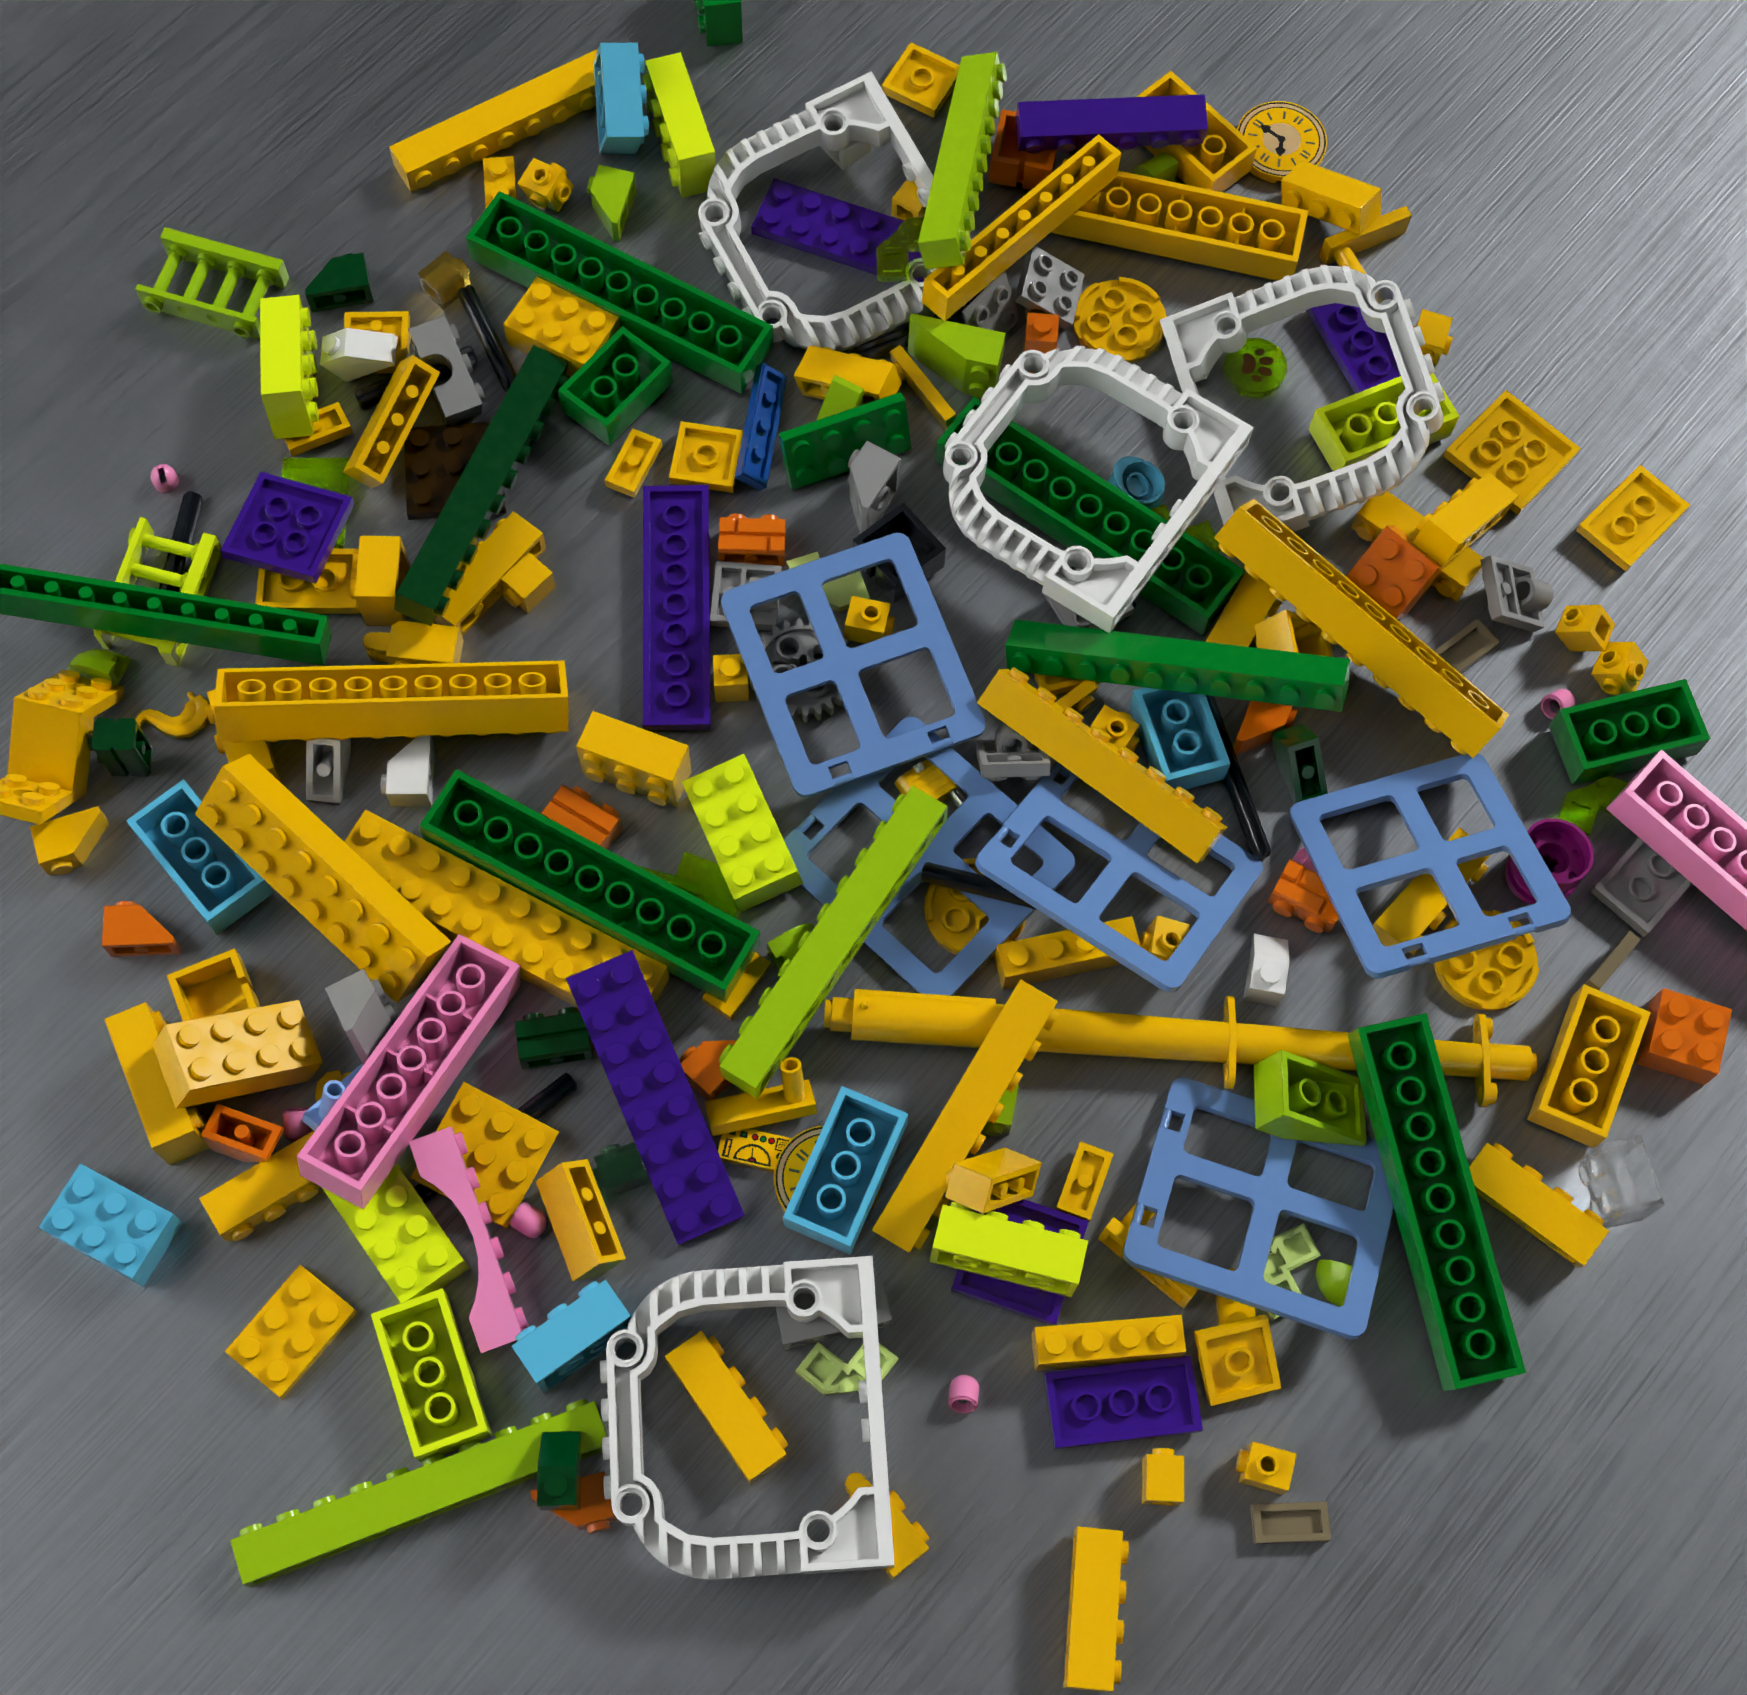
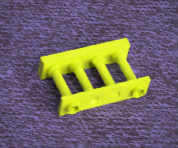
M140 517L136 528L133 527L129 533V546L115 582L135 585L137 577L179 587L182 593L206 596L222 555L220 551L222 546L216 535L203 533L199 543L190 545L154 536L155 532L148 520ZM149 548L188 557L192 560L189 571L183 575L142 564ZM94 629V636L104 649L110 650L114 637H119L158 647V652L165 663L176 667L180 666L188 646L185 643Z

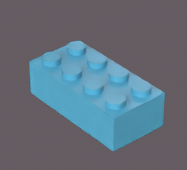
M183 779L126 820V822L206 923L218 935L274 892L254 869L195 815L202 801Z
M841 1086L783 1215L784 1227L851 1255L908 1125V1113Z

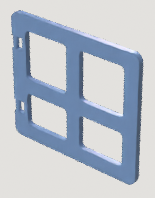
M893 533L732 588L723 594L721 606L792 787L797 795L805 798L815 796L842 784L860 780L930 755L946 747L975 739L984 732L985 718L979 704H977L975 694L910 539L906 535ZM885 562H890L896 569L918 624L915 627L855 648H849L845 644L822 586L827 582ZM796 594L801 598L822 650L823 658L783 673H775L750 611L754 607ZM922 650H927L933 658L955 714L901 735L885 738L882 735L858 675L862 671ZM832 683L838 690L860 747L858 750L822 763L812 764L808 760L785 701L788 697ZM945 728L949 738L931 743L928 734ZM847 763L851 773L832 779L829 769Z
M906 717L885 738H892L926 725L916 717ZM935 732L928 734L931 743L942 740ZM949 746L924 757L964 791L968 797L944 823L864 941V944L917 993L953 996L995 953L996 946L1004 943L1036 909L959 891L989 918V921L939 973L932 972L882 926L883 921L922 882L921 872L926 862L977 874L954 853V848L984 817L991 816L1003 825L1018 807L987 778H982L981 773ZM895 767L835 787L810 812L811 814L784 839L804 883L801 886L822 906L827 902L829 904L833 902L837 896L836 888L838 885L809 860L810 853L859 805L866 807L881 822L883 820L888 822L894 813L892 812V807L895 800L880 787V782ZM817 820L824 827L810 840L803 833ZM1041 825L1024 844L1043 861L1042 867L1032 877L1053 891L1073 871L1075 867L1073 854Z
M1468 754L1465 756L1459 755L1303 800L1291 807V821L1365 972L1373 978H1384L1408 971L1409 968L1426 963L1432 964L1511 941L1521 935L1532 932L1538 933L1559 927L1570 920L1571 907L1489 764L1481 754H1477L1474 758ZM1464 779L1470 783L1494 828L1446 841L1441 837L1418 792ZM1381 802H1393L1418 850L1355 869H1345L1320 821ZM1504 851L1510 854L1536 903L1498 915L1486 916L1480 909L1457 865ZM1422 874L1432 875L1458 926L1395 945H1382L1357 894ZM1528 918L1530 924L1513 928L1510 922ZM1421 948L1425 953L1410 959H1406L1404 953Z
M1055 761L1050 769V776H1043L1005 821L1001 829L980 851L975 862L976 868L986 877L1165 992L1179 990L1263 870L1262 862L1253 854L1221 835L1208 854L1228 866L1232 872L1216 895L1209 896L1149 858L1148 853L1160 836L1141 822L1127 840H1121L1065 805L1061 799L1079 777ZM1058 772L1067 778L1062 785L1052 780ZM1042 822L1053 824L1106 858L1109 862L1077 903L1067 900L1011 862L1012 858ZM1007 834L1016 839L1011 848L1001 843ZM1131 877L1139 879L1197 918L1190 931L1166 961L1157 958L1103 923L1099 918Z
M1185 1077L1174 1080L1169 1089L1124 1244L1123 1257L1125 1261L1133 1267L1346 1339L1354 1340L1361 1337L1367 1328L1394 1208L1376 1140L1366 1137L1365 1145L1354 1146L1282 1139L1270 1134L1271 1140L1262 1175L1254 1176L1188 1154L1184 1150V1143L1193 1111L1196 1109L1255 1127V1100ZM1171 1115L1183 1118L1180 1132L1168 1129ZM1303 1143L1371 1166L1374 1174L1366 1209L1360 1211L1291 1188L1287 1180L1296 1144ZM1182 1179L1251 1203L1253 1209L1236 1270L1231 1271L1159 1246L1157 1239L1174 1180ZM1144 1209L1156 1213L1152 1228L1140 1225ZM1279 1214H1287L1353 1236L1357 1240V1248L1343 1306L1338 1307L1269 1284L1264 1280L1263 1275Z

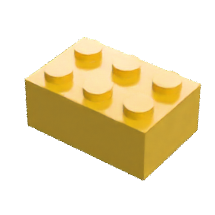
M536 277L503 326L507 345L527 355L532 346L535 345L568 360L566 374L571 377L620 329V321L618 316Z
M592 711L576 745L582 773L588 779L598 783L607 781L615 784L619 790L627 794H635L637 792L647 796L651 802L661 806H666V804L677 806L684 790L682 781L689 779L692 772L688 745Z

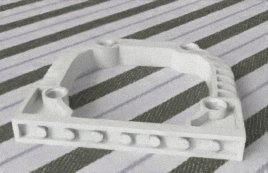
M872 71L805 103V111L793 114L788 119L777 122L764 131H758L756 135L748 139L744 138L733 148H729L715 165L707 189V200L699 207L698 216L702 232L698 233L700 240L706 250L712 249L715 255L713 262L718 273L721 276L726 274L730 281L727 287L734 301L740 299L744 306L741 309L742 311L764 322L771 318L779 319L777 323L771 324L773 325V342H779L784 339L785 342L796 348L798 346L808 349L810 345L820 348L829 347L835 351L843 352L844 350L858 347L887 331L895 329V327L903 323L909 322L911 313L927 317L934 314L933 311L921 302L924 282H917L915 279L927 277L937 268L925 269L922 258L914 259L909 263L906 268V280L845 311L827 316L802 314L789 296L779 291L768 290L739 238L741 219L736 199L744 186L761 173L820 145L829 151H839L844 149L849 141L868 143L877 147L891 142L903 163L902 170L906 179L909 182L914 181L918 188L917 196L923 207L927 206L933 174ZM831 128H839L838 131H829ZM715 217L721 218V220L717 222L709 221L710 219Z
M1320 265L1321 267L1306 268L1297 274L1284 276L1281 280L1266 283L1263 287L1255 290H1248L1245 294L1235 298L1233 293L1230 292L1160 319L1182 393L1187 388L1199 395L1195 383L1208 377L1212 367L1223 352L1234 353L1242 349L1246 344L1249 332L1310 308L1333 303L1360 308L1362 317L1368 327L1376 332L1386 333L1405 387L1396 404L1400 430L1384 449L1365 460L1294 484L1286 476H1275L1268 480L1265 485L1244 480L1236 475L1226 479L1224 477L1213 492L1223 525L1226 524L1240 506L1255 499L1289 529L1295 532L1310 526L1309 520L1324 517L1331 512L1343 510L1356 503L1360 504L1367 499L1384 495L1385 492L1402 484L1416 470L1427 450L1430 439L1429 435L1438 431L1442 426L1443 413L1439 402L1444 401L1445 397L1440 382L1433 383L1430 374L1435 372V368L1430 354H1422L1420 346L1426 343L1420 326L1414 328L1410 319L1416 317L1411 300L1410 298L1403 300L1396 283L1390 280L1375 282V279L1370 275L1350 269L1348 266ZM1386 299L1392 300L1390 303L1386 305H1379L1382 301ZM1228 329H1234L1230 334H1223ZM1423 410H1432L1427 416H1417ZM1282 493L1289 494L1283 501H1275L1278 495Z
M1076 346L1073 349L1060 352L1059 348L1045 354L1037 350H1028L1023 352L1012 366L1007 364L1004 367L997 385L994 388L990 386L986 390L979 408L976 411L972 409L967 414L963 422V428L958 434L956 432L952 433L945 444L943 476L949 483L948 498L950 509L962 533L966 538L975 543L978 548L984 549L997 560L1007 563L1010 568L1025 574L1028 579L1043 585L1042 593L1110 634L1248 446L1254 427L1187 388L1183 394L1178 392L1172 385L1159 381L1155 375L1142 371L1138 365H1132L1125 361L1124 357L1118 354H1110L1105 349L1098 348L1094 350L1085 349V346ZM1060 385H1085L1109 395L1164 429L1163 440L1169 448L1183 450L1191 469L1192 478L1198 482L1184 501L1181 499L1176 501L1169 513L1171 518L1168 523L1164 524L1161 522L1151 539L1153 543L1139 562L1127 555L1106 559L1094 558L1092 553L1082 546H1072L1063 551L1005 517L985 500L980 486L985 478L987 452L1025 403L1045 401ZM959 462L964 463L965 465H957L955 463ZM1072 566L1078 567V568H1080L1081 570H1080V571H1075V570H1072L1070 567H1072Z
M873 1256L783 1262V1265L692 1271L673 1277L652 1290L635 1309L627 1329L617 1331L611 1335L607 1342L606 1360H600L601 1383H607L608 1398L601 1399L602 1422H609V1437H603L602 1439L603 1460H610V1476H604L605 1500L611 1499L612 1510L617 1519L626 1526L634 1527L640 1541L659 1562L677 1573L697 1579L718 1580L894 1568ZM801 1293H809L815 1298V1303L809 1309H799L794 1304L796 1296ZM787 1307L790 1316L798 1322H811L820 1316L838 1328L848 1339L863 1338L866 1380H859L858 1383L860 1404L867 1403L868 1418L861 1419L862 1442H870L872 1487H858L851 1498L833 1515L818 1510L808 1513L803 1517L799 1530L792 1532L712 1538L689 1535L665 1521L662 1493L651 1479L644 1476L641 1380L647 1377L656 1365L658 1336L661 1332L682 1317L704 1311ZM626 1342L635 1344L637 1347L636 1353L631 1359L621 1360L617 1357V1350L620 1345ZM632 1495L639 1496L642 1499L640 1512L633 1516L625 1515L622 1510L624 1500ZM819 1521L829 1527L830 1532L826 1540L823 1542L810 1540L807 1532L812 1523Z

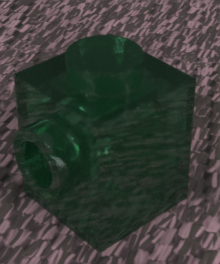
M635 1142L622 1147L620 1144L609 1145L599 1151L600 1155L594 1157L597 1168L592 1169L599 1189L605 1188L608 1198L649 1183Z

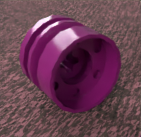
M1543 819L1534 823L1527 832L1564 897L1567 899L1591 870L1594 860L1593 847L1585 832L1575 824L1562 819ZM1509 855L1504 869L1508 886L1513 894L1524 903L1529 905L1535 904L1536 900Z

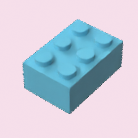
M600 43L593 61L599 154H636L640 145L644 144L645 135L649 133L648 116H643L642 104H646L647 101L646 85H641L640 73H644L645 67L644 54H639L638 43Z
M1145 687L1133 690L1129 704L1130 712L1135 722L1140 724L1138 734L1149 765L1167 777L1164 782L1174 789L1179 786L1186 790L1225 779L1231 763L1206 695Z
M80 1163L39 1228L56 1240L144 1287L182 1227L183 1222L173 1213Z
M606 1279L600 1284L597 1281L588 1284L578 1293L579 1299L569 1306L566 1303L560 1304L548 1313L547 1317L549 1320L537 1328L534 1325L529 1326L516 1336L517 1342L511 1347L543 1394L606 1351L607 1342L611 1335L617 1331L627 1329L631 1315Z

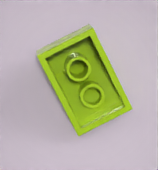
M911 313L907 353L960 392L982 399L986 390L990 386L994 388L998 383L1006 333Z
M1280 1050L1254 1064L1256 1130L1282 1139L1354 1146L1366 1144L1364 1095L1358 1077L1284 1050Z

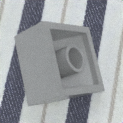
M866 441L860 451L856 449L848 462V467L850 468L847 483L850 484L849 498L860 534L881 519L898 493L900 483L901 458L869 441Z
M362 969L326 987L325 990L350 1042L364 1065L397 1020V1016L390 1002L382 1004L381 1000L387 997L378 979L370 981L367 973Z

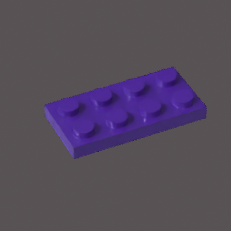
M1333 303L1306 310L1355 394L1401 376L1386 333L1376 332L1368 327L1362 317L1360 308Z
M1191 1356L1044 1373L1054 1450L1203 1431Z

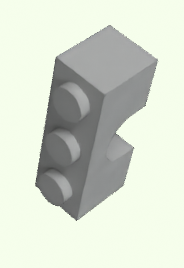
M442 316L409 328V341L416 357L428 365H443L452 374L448 382L433 388L434 400L445 425H452L481 414L482 402L486 401L481 385L479 383L474 384L469 373L473 372V368L466 353L461 355L457 346L458 343H461L455 325H449L446 317Z

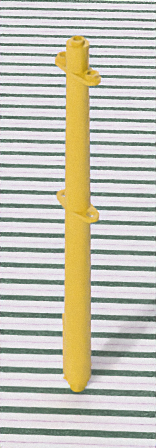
M855 989L854 998L833 997L832 1000L825 999L823 1028H830V1031L851 1032V1040L980 1048L1005 1004H996V999ZM1234 996L1225 997L1223 1022L1054 1008L1060 1013L1051 1029L1048 1031L1042 1028L1036 1038L1038 1042L1042 1043L1037 1052L1223 1063L1225 1089H1234L1236 1064L1254 1065L1280 1050L1336 1070L1357 1071L1347 1036L1351 1032L1236 1023ZM1476 1014L1474 1017L1473 1043L1434 1040L1444 1076L1475 1077L1476 1096L1479 1107H1488L1489 1104H1495L1497 1101V1084L1491 1083V1079L1528 1081L1530 1075L1535 1074L1537 1070V1055L1532 1053L1530 1046L1489 1043V1039H1491L1493 1034L1492 1018H1486L1485 1014Z

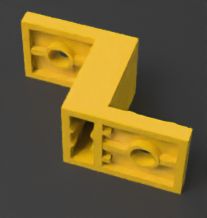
M61 670L59 673L44 679L43 682L28 688V690L14 697L7 775L0 779V815L41 825L86 795L91 753L88 748V733L90 730H93L95 716L123 700L124 687L114 685L111 680L106 678L89 679L81 677L79 672L73 670Z

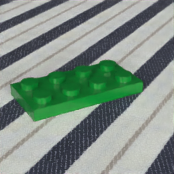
M901 392L779 433L787 482L792 490L849 471L848 462L851 455L856 449L860 451L866 441L894 455L912 449L906 400Z

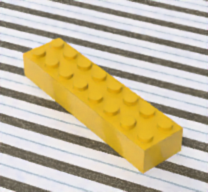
M1118 170L1114 180L1051 233L1278 281L1283 279L1284 276H1291L1295 273L1308 210Z
M247 754L221 767L195 815L360 970L364 969L372 981L378 979L383 991L394 1002L397 1003L420 988L451 941L254 757Z

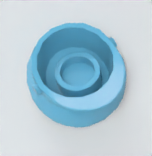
M1126 456L1116 462L1113 473L1107 482L1152 511L1156 510L1163 502L1165 492V480L1160 470L1152 465L1151 462L1134 456Z

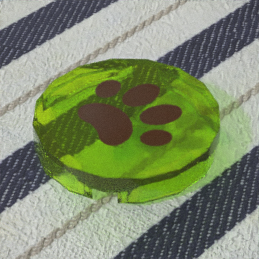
M1247 338L1246 344L1242 349L1234 353H1227L1223 365L1226 381L1234 386L1233 389L1236 392L1250 398H1263L1271 395V392L1282 386L1288 370L1287 360L1281 349L1271 341L1261 338Z

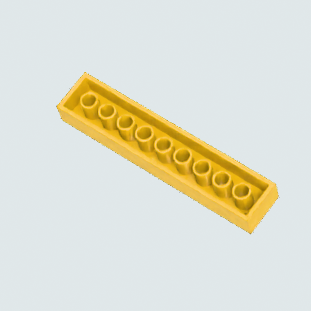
M1255 499L1240 506L1214 537L1220 543L1218 547L1222 552L1231 558L1236 556L1245 564L1244 569L1249 575L1257 580L1262 578L1271 586L1269 588L1270 592L1281 601L1287 600L1295 606V613L1307 623H1315L1322 629L1320 633L1328 642L1333 645L1338 643L1347 651L1346 655L1350 661L1359 667L1364 665L1373 673L1372 678L1377 684L1385 689L1390 687L1399 695V702L1410 711L1416 709L1425 717V724L1436 733L1443 732L1451 739V746L1464 756L1468 754L1474 758L1503 726L1509 716L1507 712Z
M565 660L226 668L217 670L214 699L217 742L229 741L240 743L255 740L275 742L290 739L311 741L325 738L346 740L360 737L381 739L395 736L416 738L430 735L451 737L465 734L486 736L500 733L520 735L536 732L547 734L569 732V699Z
M366 809L344 841L451 942L460 934L519 964L520 978L577 1008L578 1006L566 978L631 950L635 955L655 1003L670 979L668 966Z

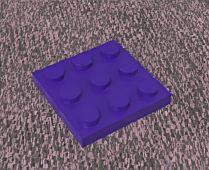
M260 472L220 550L222 556L226 559L316 584L353 509V497Z
M1025 1199L992 1210L1007 1215L1008 1221L1020 1224L1023 1223V1220L1036 1221L1045 1226L1044 1230L1059 1233L1060 1229L1072 1230L1081 1234L1080 1239L1084 1238L1089 1222ZM960 1269L957 1270L951 1288L953 1292L1051 1326L1056 1325L1065 1298L1063 1295Z

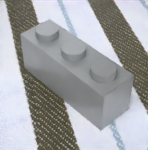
M878 1277L874 1278L877 1324L878 1329L891 1326L892 1317L883 1278ZM801 1293L794 1300L796 1307L802 1310L811 1308L815 1303V1298L809 1293L803 1295ZM775 1307L784 1350L846 1337L838 1328L820 1316L811 1322L803 1323L793 1319L788 1313L787 1307Z

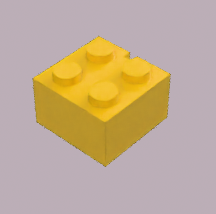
M360 536L359 548H354L353 566L357 568L356 578H352L350 581V595L352 599H356L357 613L362 614L366 626H392L399 620L407 621V615L394 610L396 593L411 567L401 537Z
M1285 609L1254 625L1257 648L1333 657L1330 642L1320 633L1322 629L1313 622H1305L1292 611Z
M235 948L166 975L183 1021L260 1007L245 963Z

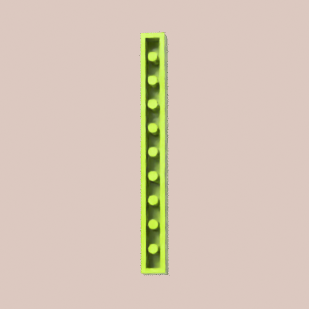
M997 52L961 57L918 240L925 269L964 265L966 251L971 249L970 232L975 230L974 214L975 211L979 210L978 195L979 192L983 191L982 177L983 173L987 172L986 158L987 154H991L990 139L991 136L995 135V118L999 117L998 102L1003 99L1002 83L1007 80L1005 64L1000 63Z
M914 786L910 788L906 795H899L892 807V812L894 813L888 822L883 820L879 824L873 836L875 840L870 848H863L857 856L854 864L856 866L850 877L845 875L836 888L837 896L831 904L827 902L821 908L817 916L818 923L813 931L807 930L801 937L797 946L799 951L793 960L788 958L783 963L778 973V977H780L773 988L768 987L762 994L758 1003L760 1008L753 1017L749 1015L739 1029L740 1037L734 1046L729 1044L719 1058V1067L723 1078L755 1098H759L780 1067V1063L787 1057L947 821V805Z
M587 1399L572 1402L566 1406L567 1411L556 1416H552L551 1412L538 1415L530 1420V1426L519 1430L516 1429V1426L504 1428L494 1433L495 1439L481 1444L480 1440L467 1442L459 1446V1453L446 1458L444 1453L433 1455L422 1461L423 1466L412 1471H409L408 1467L394 1470L386 1474V1481L372 1485V1481L363 1482L349 1489L351 1494L336 1499L335 1495L326 1496L314 1501V1508L299 1513V1509H293L276 1516V1523L265 1527L262 1526V1523H257L239 1531L240 1536L231 1539L230 1542L242 1584L250 1588L537 1478L542 1432L580 1431V1461L602 1453L603 1437H608L596 1402L588 1403Z

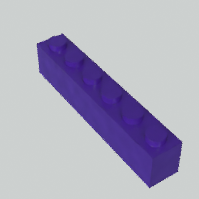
M1205 94L1018 102L1015 115L1018 151H1027L1031 154L1040 153L1044 150L1071 152L1075 149H1081L1098 134L1114 147H1119L1123 150L1134 149L1137 146L1164 148L1168 145H1182L1183 147H1194L1198 144H1203L1208 131Z

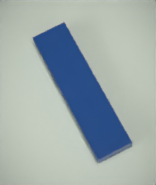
M765 363L756 366L734 477L759 491L767 488L788 376Z

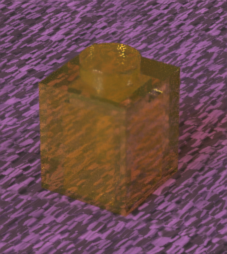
M447 251L418 273L422 291L443 310L459 298L458 290L460 288L471 285L469 279L470 270L461 258L455 259Z

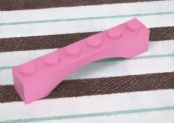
M448 1127L409 1141L420 1177L435 1185L452 1200L465 1218L473 1236L478 1256V1284L469 1321L480 1353L516 1341V1336L529 1326L522 1306L515 1308L510 1294L516 1293V1288L510 1271L502 1273L498 1259L503 1258L504 1253L498 1237L490 1238L486 1224L492 1223V1219L486 1202L478 1203L474 1190L480 1188V1184L474 1167L466 1168L462 1155L469 1152L462 1132L455 1134L453 1128Z

